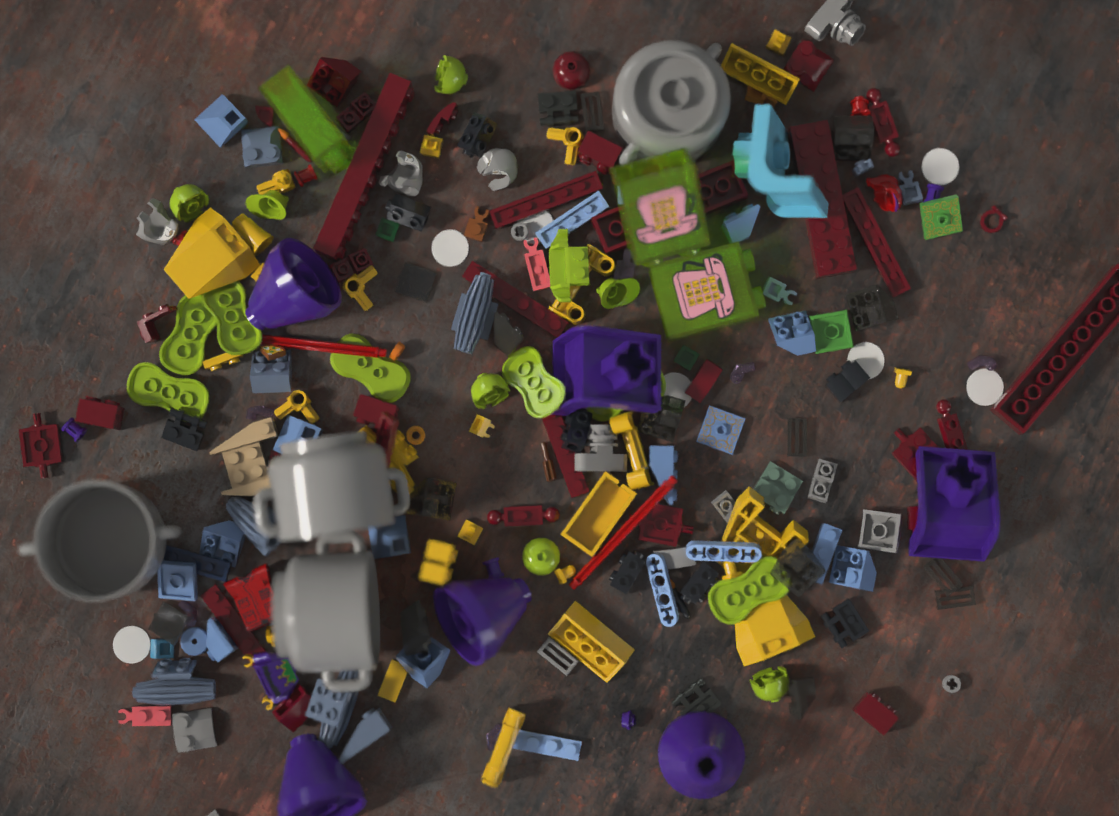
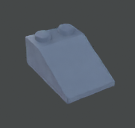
M372 708L362 715L364 719L359 723L339 760L341 764L392 728V725L380 708L376 711Z

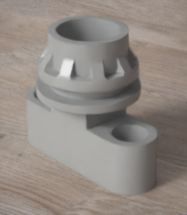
M827 0L808 22L805 32L816 40L821 41L832 30L831 37L852 46L862 37L866 25L861 22L857 14H854V11L848 10L853 0Z
M590 425L587 435L589 443H585V446H590V454L575 453V471L627 472V454H613V447L618 446V443H614V440H617V434L613 433L611 425Z

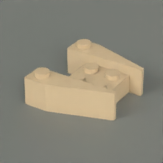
M270 417L251 423L210 451V455L213 456L223 455L232 489L221 492L222 495L255 496L261 489L270 487L268 466L261 442L279 436L274 418Z

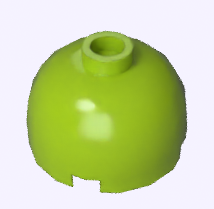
M443 55L445 60H440L435 75V80H439L438 86H435V91L443 94H454L461 89L462 85H466L468 74H465V67L459 59Z
M182 185L173 191L169 203L170 209L180 222L181 220L190 222L203 213L200 210L204 205L208 206L209 198L196 185Z
M482 373L471 387L472 400L479 409H485V405L492 403L493 407L503 402L509 396L508 391H510V388L500 375Z
M538 537L526 544L522 552V560L529 572L544 576L552 573L557 568L560 562V552L553 541Z
M777 666L778 670H772V667L766 668L753 675V680L750 679V684L759 699L778 702L787 693L790 680L784 667Z

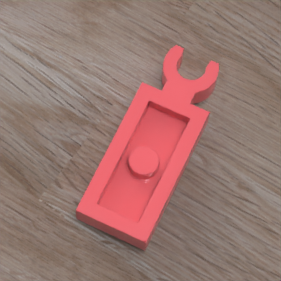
M536 237L534 238L535 244L533 246H529L527 240H524V247L529 250V253L524 254L533 292L550 288V277L543 249L537 251L538 240Z
M133 706L132 712L128 709L118 710V713L126 714L125 720H118L120 724L132 721V726L172 725V706Z

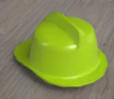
M269 190L263 195H250L245 203L248 210L259 218L282 220L286 217L289 197L282 195L276 190Z
M609 278L596 291L601 298L602 306L606 309H612L634 301L639 294L640 284L633 278L620 280Z

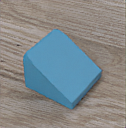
M151 639L150 657L153 659L174 658V639Z

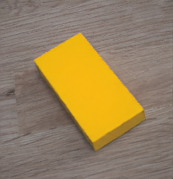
M391 660L378 696L395 703L408 673L398 661Z

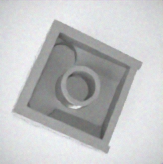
M863 509L858 548L897 553L902 530V515Z
M212 708L173 714V730L178 753L218 746L215 738Z

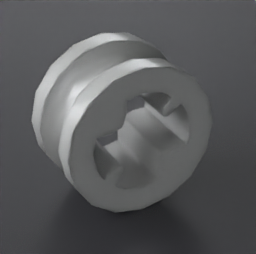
M522 223L513 225L511 228L512 237L517 241L525 240L528 236L527 227ZM516 228H524V235L522 237L521 235L519 237L515 236Z
M948 675L943 679L942 686L947 692L955 693L960 689L961 681L956 676ZM953 678V682H956V687L953 686L954 689H950V686L947 685V681L950 682L949 679Z

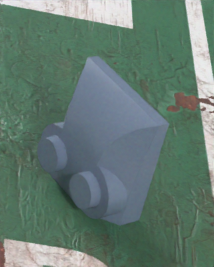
M279 126L241 130L242 156L245 168L283 164L281 137L278 131Z

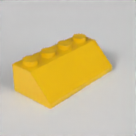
M731 43L721 64L724 73L785 105L800 78L733 43Z
M576 601L573 602L548 633L550 637L606 683L619 671L635 650Z

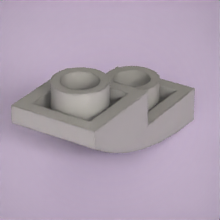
M822 459L818 460L807 498L823 503L827 502L837 468L836 463Z
M725 490L711 503L728 523L735 501Z
M686 546L655 550L653 552L661 553L664 556L667 569L697 565V560H691L687 557ZM655 559V564L657 567V564H659L660 561Z

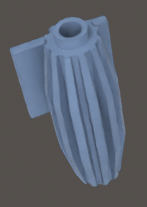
M480 272V275H475L467 293L461 294L451 330L456 331L455 350L472 354L479 339L488 341L498 307L497 303L491 302L494 280L491 279L489 274Z
M240 496L231 497L228 500L226 509L234 523L246 534L245 537L267 557L273 549L279 546L281 541H278V536L267 537L258 530L254 504ZM268 507L266 509L268 523L275 525L274 510Z
M182 658L179 661L162 659L157 662L152 673V678L158 679L138 682L136 687H133L132 695L140 703L155 705L194 704L215 699L216 682L213 679L191 677L197 664L196 660H191L190 658Z
M359 670L340 671L336 680L358 679ZM318 678L305 716L321 721L319 740L324 742L327 747L332 748L333 745H338L348 726L359 691L334 692L327 689L323 684V680Z

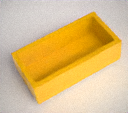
M606 471L561 533L563 537L591 557H593L637 494L624 484L619 487L617 485L619 480Z
M429 540L425 556L429 560L428 562L424 561L420 579L439 584H445L447 581H450L454 569H451V564L456 562L459 551L455 550L456 546L436 540Z

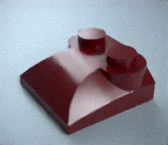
M802 39L783 70L800 78L798 83L814 92L834 59L816 48L812 42Z

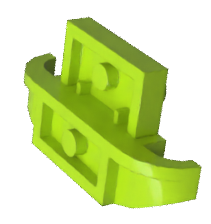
M558 229L549 249L550 289L559 302L567 303L571 302L570 286H589L588 247H569L568 229Z

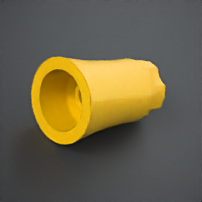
M244 213L240 214L232 222L231 226L247 243L255 256L261 254L274 239V236L263 230Z

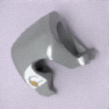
M494 148L482 155L478 161L477 169L483 176L490 174L506 175L502 179H494L490 182L488 186L495 191L507 187L516 179L518 173L517 159L515 154L508 149Z
M402 150L398 151L396 154L398 164L389 174L380 177L379 184L380 186L388 184L394 191L406 196H416L419 194L422 186V164L416 156Z
M152 198L147 203L153 208L152 213L148 216L142 211L137 217L140 224L136 235L148 242L168 245L178 233V223L170 219L161 201Z

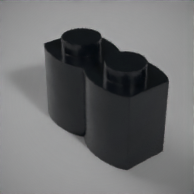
M848 360L841 366L842 371L836 374L834 372L826 379L827 383L825 386L839 403L870 379L869 375L856 360L853 362Z

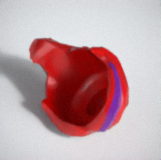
M889 174L866 178L867 186L874 189L875 198L873 201L884 211L897 212L901 207L903 197L898 186V180Z

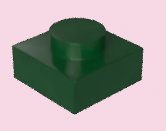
M381 218L375 236L394 243L400 224Z
M683 345L673 362L690 371L700 354Z

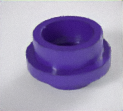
M628 710L622 714V727L631 730L632 726L636 724V715H633L632 710Z

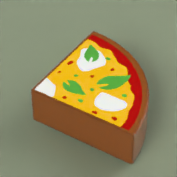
M273 344L260 345V352L269 361L286 356V349Z

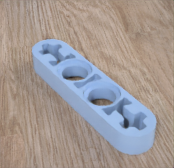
M694 540L690 541L686 546L687 557L698 561L753 563L759 561L762 556L761 547L757 543ZM694 547L697 548L696 553L692 552ZM712 547L719 549V553L716 555H711L708 551ZM736 548L739 553L732 556L728 553V550ZM751 550H755L753 556L750 554Z
M655 552L648 556L646 566L660 621L664 626L671 627L678 622L679 613L665 558L661 553ZM654 557L656 560L660 561V563L657 564V567L655 563L652 564L651 562L654 559ZM657 568L658 570L662 569V571L654 573V571L657 570ZM656 576H663L665 584L658 585L656 583ZM662 594L669 596L670 601L668 604L661 602L660 596ZM670 606L672 607L669 610H663V608H668ZM668 611L669 615L674 617L671 622L669 619H666Z

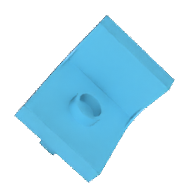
M755 105L753 132L739 133L738 140L734 141L733 157L736 176L738 178H749L756 190L767 193V205L779 217L827 218L829 203L812 177H784L785 169L788 168L790 161L789 132L771 105Z

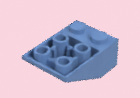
M650 446L649 468L658 486L660 487L663 481L667 480L671 475L677 479V470H673L674 463L677 462V450H674V446ZM677 489L670 490L664 496L668 505H673V501L677 500Z

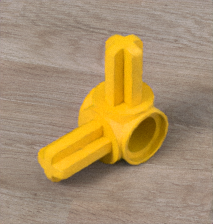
M566 127L565 130L548 128V139L563 141L567 146L565 164L575 165L578 148L585 138L584 133L575 127ZM578 132V139L572 142L571 135Z
M289 169L278 171L273 174L272 180L257 185V191L261 195L269 190L285 193L295 188Z
M372 265L358 275L353 274L343 283L344 291L348 293L351 299L355 298L364 311L373 306V303L363 291L365 289L364 284L378 274ZM352 280L357 283L355 291L348 289V283Z
M301 390L293 391L287 397L288 401L274 410L275 415L280 420L294 410L296 412L301 411L310 424H314L320 419L310 405L312 401ZM302 394L304 396L302 404L295 403L296 395Z

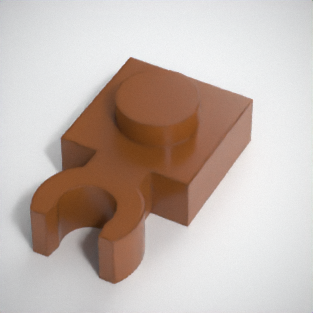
M749 85L746 86L744 100L763 105L766 102L772 107L776 106L778 102L776 99Z
M476 206L474 210L476 217L475 219L469 218L464 237L482 242L488 223L483 222V220L488 217L489 210L486 209L484 215H479V206Z

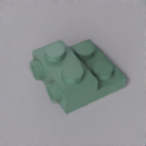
M770 461L753 489L764 497V503L770 506L769 510L779 515L780 513L785 514L803 481Z

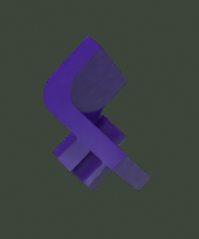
M578 326L569 329L554 339L552 376L563 383L565 398L560 407L552 414L567 416L575 410L584 407H607L656 413L661 410V335L598 326Z
M919 446L916 452L918 517L915 530L908 541L909 556L985 562L997 541L1000 527L995 452Z

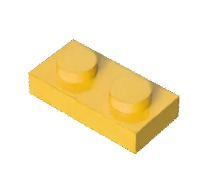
M224 353L203 361V365L206 370L213 372L221 369L223 364L229 363V365L240 362L239 358L244 356L243 354L231 355Z

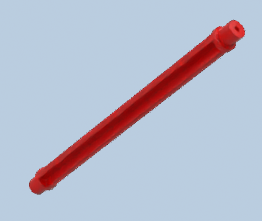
M262 335V342L260 344H273L284 348L375 358H386L387 349H381L380 347Z
M673 475L663 481L653 495L643 503L619 531L573 577V580L569 583L572 589L575 590L579 585L581 586L656 504L674 488L673 486L678 480Z

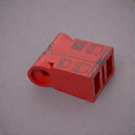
M268 563L254 568L246 577H235L223 583L227 591L234 598L248 632H254L273 623V584Z

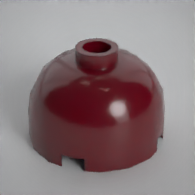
M575 51L559 55L552 69L556 83L567 90L583 87L590 76V65L587 59Z

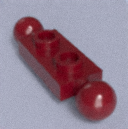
M871 88L868 90L866 97L869 102L873 103L872 106L868 107L871 111L870 117L879 143L886 142L885 153L890 157H895L900 152V146L893 139L898 138L899 135L887 101L880 103L882 97L880 90Z
M946 399L938 401L936 410L943 417L937 419L945 447L968 450L957 413L950 415L951 403Z
M542 505L504 507V513L498 510H491L487 514V520L490 524L497 525L504 521V526L543 525V519L555 522L560 517V512L557 508L549 507L546 511H542Z

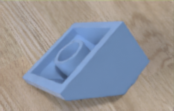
M216 617L210 618L207 624L206 647L209 650L207 654L213 661L220 662L237 650L238 646Z
M420 630L395 657L414 680L428 688L441 674L450 649Z

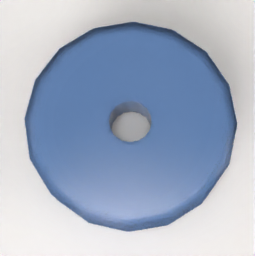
M191 627L181 635V648L188 655L197 656L207 650V632L204 629ZM193 639H196V640H197V643H196V644H194V643L192 642Z

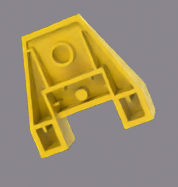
M749 486L737 498L721 541L757 543L761 547V558L772 556L781 562L796 555L808 543V531L794 520L781 533L758 516L764 508V497ZM731 548L728 550V553L735 556L739 551L736 548ZM751 550L750 554L752 556L755 554V550ZM715 561L724 568V561ZM735 562L737 572L742 571L743 574L753 564L752 562Z

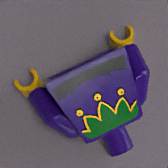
M274 652L254 654V656L251 654L244 655L242 659L248 658L250 660V663L244 664L245 667H250L255 663L253 667L267 694L263 698L262 703H270L266 706L267 710H270L273 704H278L290 697L299 679L295 673L298 670L293 666L288 657L280 658Z

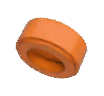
M399 341L390 353L389 358L396 361L404 351L405 345Z

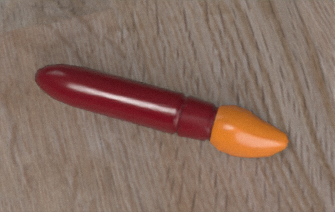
M278 129L281 138L286 140L300 156L308 162L313 161L311 155L287 131Z

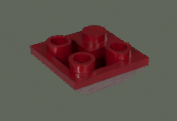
M321 57L307 86L337 108L354 87L362 71L347 60Z

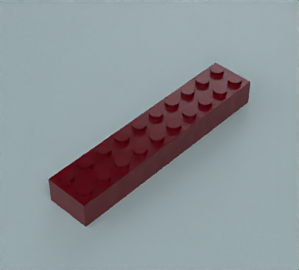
M389 73L314 244L313 249L317 254L336 262L339 261V258L343 259L346 253V242H350L354 234L353 226L355 223H359L362 216L360 210L362 206L365 207L369 200L368 192L376 184L377 179L375 176L377 171L381 172L384 166V155H388L391 150V139L398 134L400 128L398 123L400 119L403 120L407 113L406 105L408 102L411 103L415 92L413 91L414 88L411 81Z
M1119 263L1113 265L990 409L991 412L1018 435L1024 434L1118 324Z

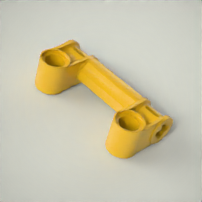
M588 244L586 247H588L589 273L593 269L603 276L612 275L615 271L613 259L596 247ZM605 262L612 264L611 268L607 271L601 269L602 264ZM570 286L571 302H559L556 299L548 309L572 324H581L585 320L584 310L581 306L572 302L581 286ZM573 311H580L581 317L579 319L571 318Z
M630 411L610 418V425L614 434H622L633 472L627 473V482L630 489L634 490L654 485V482L651 481L648 471L650 468L638 428L633 422V412Z
M508 707L500 735L490 761L487 762L481 782L498 788L510 753L525 720V713Z

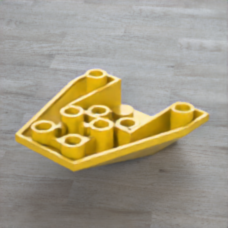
M209 208L195 219L164 268V271L186 297L191 299L245 279L260 264L251 248L230 223L215 210Z
M787 594L779 600L759 604L750 611L745 619L735 624L736 648L744 666L775 656L815 637L809 620Z

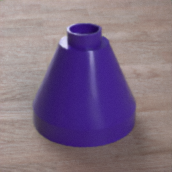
M285 238L270 250L249 298V307L245 310V314L249 322L259 330H264L266 327L274 329L328 316L339 307L342 301L341 290L331 269L313 249L299 240Z
M508 577L450 581L437 588L433 595L435 612L444 634L458 654L468 663L475 666L481 665L495 656L526 611V604L532 600L531 592L521 578L512 580Z
M706 711L685 713L674 719L666 727L660 738L658 762L662 774L673 789L687 797L708 799L721 795L735 784L743 770L745 750L742 739L735 727L719 714ZM710 755L713 761L708 766L698 767L696 765V762L705 756Z
M303 734L290 741L291 749L287 752L277 807L278 816H354L364 808L366 800L361 784L340 763L339 759L324 742L318 741L315 734Z

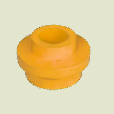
M412 426L407 430L406 438L409 443L419 445L425 439V431L420 426ZM414 432L419 433L420 436L418 439H414L412 437V434Z

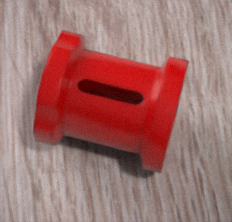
M311 164L300 172H293L301 188L304 187L305 183L318 179Z

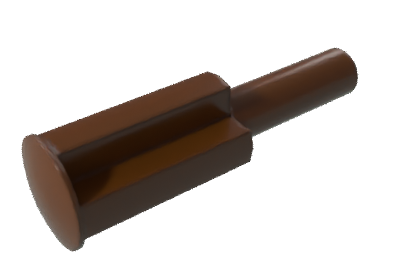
M542 442L543 467L547 482L554 481L557 478L553 460H550L547 443Z

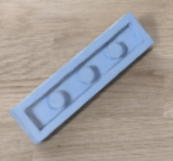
M597 191L535 234L544 248L548 249L558 229H568L569 235L591 220V217L609 208V205L601 193Z
M520 730L512 749L578 761L582 741Z

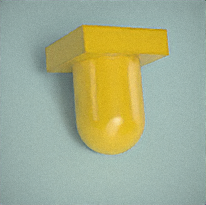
M895 367L894 372L897 373L895 386L902 389L906 386L908 375L911 376L912 371Z
M724 561L723 566L726 575L721 576L722 580L735 578L743 574L742 571L737 572L735 562Z
M569 565L554 571L560 585L566 583L567 579L576 574L574 566Z

